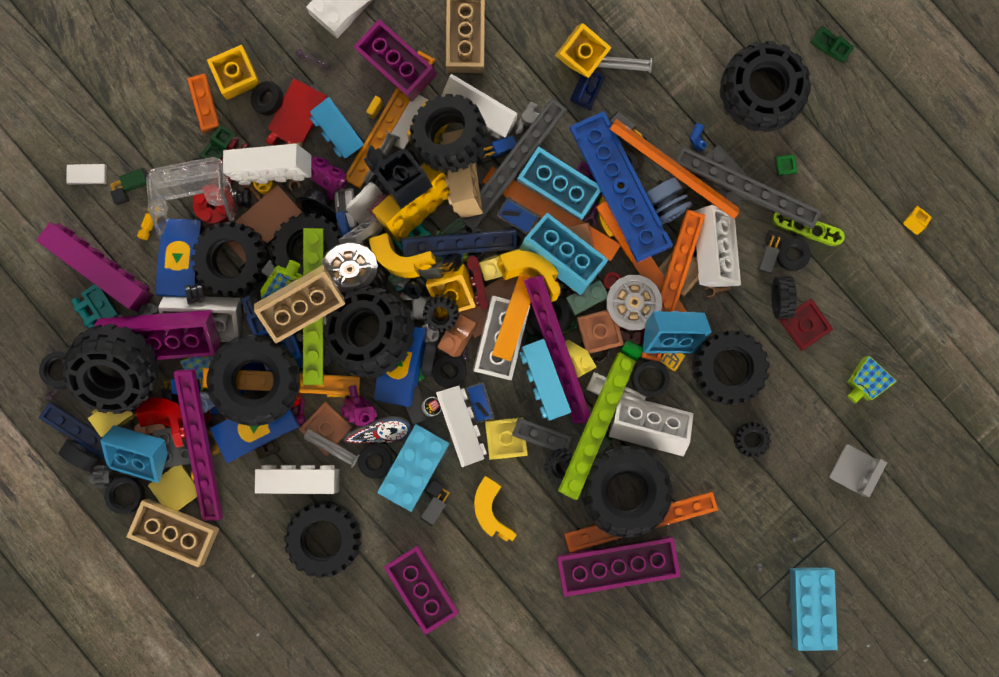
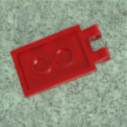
M293 79L283 98L281 107L275 113L268 127L272 133L267 137L266 143L270 146H276L279 139L287 142L286 144L302 142L303 147L314 126L309 118L312 116L310 111L327 99L328 96Z

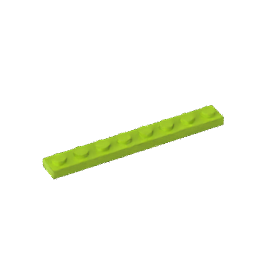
M303 228L304 276L321 266L324 258V229ZM324 317L303 328V385H323Z
M621 352L616 354L558 490L574 500L579 498L636 363L635 360Z

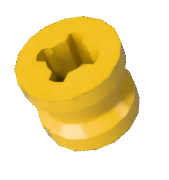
M273 180L268 181L266 184L253 182L256 190L265 195L275 187Z

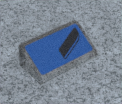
M507 197L496 217L528 235L536 226L540 215L512 198Z
M484 381L467 386L466 390L476 424L495 419Z

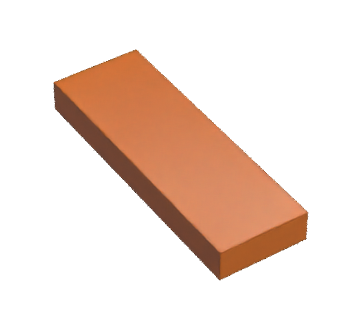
M204 73L187 78L201 132L205 133L216 130L220 126L207 75Z

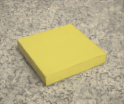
M518 418L485 421L489 460L528 456L526 441L512 436Z
M183 465L172 467L161 476L159 483L152 482L148 485L162 505L177 511L197 498L195 482Z

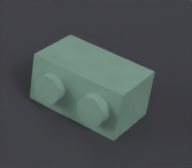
M601 280L589 285L582 295L576 292L568 296L565 301L575 317L607 300L608 293Z

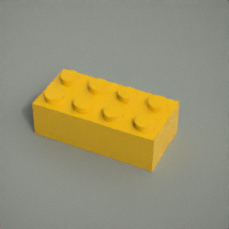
M425 163L420 166L427 174L433 187L404 208L400 209L389 195L372 210L384 231L398 243L401 241V238L407 237L429 214L433 213L442 202L448 199L447 194L450 193V188L446 185L445 174L440 172L439 169L435 171Z

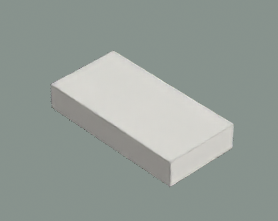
M67 165V184H107V165Z

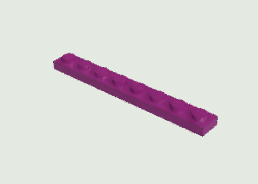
M543 276L529 277L524 280L569 404L573 423H587L590 412Z
M195 369L177 370L173 373L202 521L221 520L223 514Z

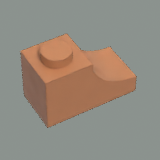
M460 314L455 326L445 332L438 348L452 357L461 356L478 323L464 314Z

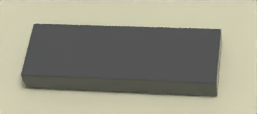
M519 417L512 436L554 452L560 448L561 450L566 448L568 451L572 437Z

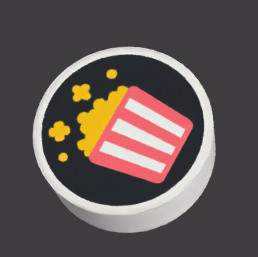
M429 397L422 402L421 409L426 416L433 417L441 412V406L436 397Z

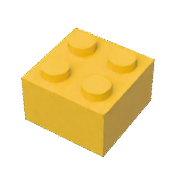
M242 45L207 59L221 94L226 100L254 89L260 83L250 58Z

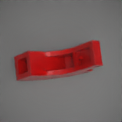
M148 398L136 408L140 427L154 424L169 426L175 447L184 446L183 438H186L181 409L177 403L164 398Z

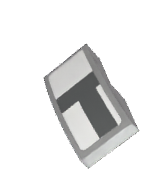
M354 188L338 190L334 193L336 214L337 212L345 211L350 229H354L357 227V222L346 210V206L355 198Z

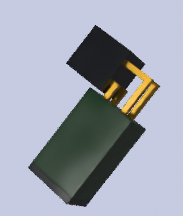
M141 168L119 176L120 181L111 183L113 191H110L113 202L116 205L129 202L126 192L151 184L147 170ZM122 184L121 187L115 189V186Z

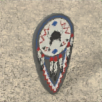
M389 416L380 419L376 417L368 425L356 427L343 437L345 443L353 445L399 442L410 435L411 424L402 417Z

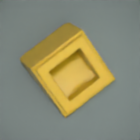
M916 206L903 224L918 235L927 227L932 217L919 206Z

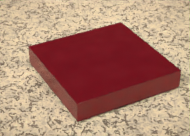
M812 298L796 308L795 316L792 319L779 320L800 351H803L834 330Z

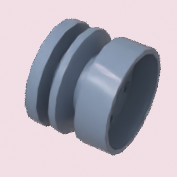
M677 177L663 182L646 193L652 206H657L658 209L655 210L657 215H662L659 217L662 224L678 219L685 214L686 209L689 210L693 206L691 201L682 204L688 198L687 195L677 196L683 189Z

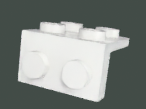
M370 182L349 202L346 210L359 225L361 223L378 221L372 210L386 197L373 182ZM381 225V228L374 232L375 235L373 237L377 236L383 230Z

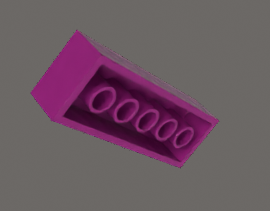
M49 222L36 239L38 243L130 310L138 312L141 305L146 306L154 295L149 291L151 289L149 286L136 280L135 276L130 272L119 268V264L105 257L104 253L90 246L88 241L75 235V232L67 226Z
M211 310L101 318L94 325H102L104 327L107 324H116L117 327L123 328L125 326L132 329V332L141 334L145 338L146 343L152 345L157 360L215 356L220 345Z
M672 536L556 555L564 597L681 577L674 537Z

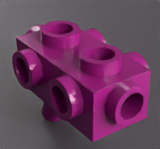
M318 156L311 157V177L308 178L327 190L329 200H335L334 193L346 186L347 175L342 169L332 166L327 159Z
M356 385L349 386L351 398L343 399L342 415L347 417L349 423H354L358 426L368 425L377 417L376 409L364 397L358 396Z

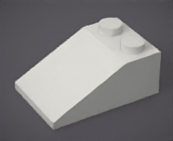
M312 0L306 8L310 16L338 39L373 0Z

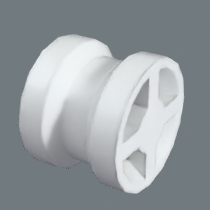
M425 324L422 328H427L426 343L428 341L436 342L440 336L439 330L437 329L436 332L434 327L430 329L428 328L429 324Z

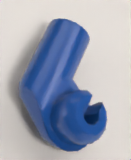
M699 123L695 124L690 136V142L695 150L702 151L706 149L707 143L701 138L704 126Z

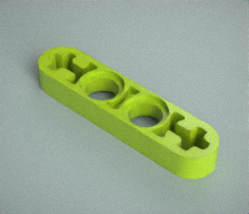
M775 212L772 215L773 225L783 230L829 246H838L844 241V232L839 228L817 221L815 226L821 228L822 234L815 236L811 228L804 226L802 230H798L794 227L795 221L791 220L790 225L787 226L789 222L783 221L779 223V219L776 218L780 214ZM826 232L829 235L837 233V237L839 238V240H836L834 242L833 237L826 236L825 239L823 237L825 236Z

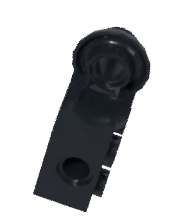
M372 145L368 148L367 157L363 160L372 173L376 174L382 186L400 209L433 187L427 174L407 149L399 150L393 155L391 154L389 157H386L380 148L375 149Z

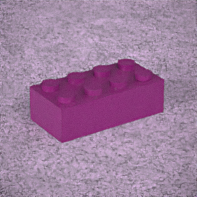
M380 19L354 46V49L361 57L411 102L437 76L435 69Z
M419 544L384 566V569L425 635L459 614L458 607Z

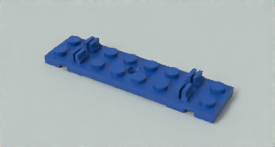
M605 111L570 126L569 129L636 262L639 263L671 248L673 244L667 232L664 231L662 223L616 133L610 130L611 123ZM618 183H623V184H624V188H623V189H619V188L617 187V184H618Z

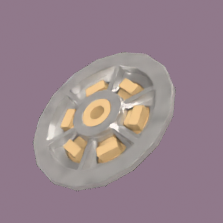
M350 242L333 247L326 253L321 263V266H325L340 292H348L354 288L359 290L363 286H368L376 276L378 267L375 255L368 247Z
M627 275L618 279L610 287L607 295V310L611 319L618 326L628 330L644 329L645 323L653 311H661L662 296L658 287L650 279L641 275Z

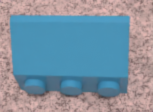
M329 97L310 111L312 115L309 117L316 127L319 125L322 128V136L327 142L331 140L335 146L333 150L339 158L341 156L344 159L364 145Z
M653 311L645 323L643 352L695 353L711 333L705 313Z
M113 425L100 440L107 468L159 483L168 455L165 440Z

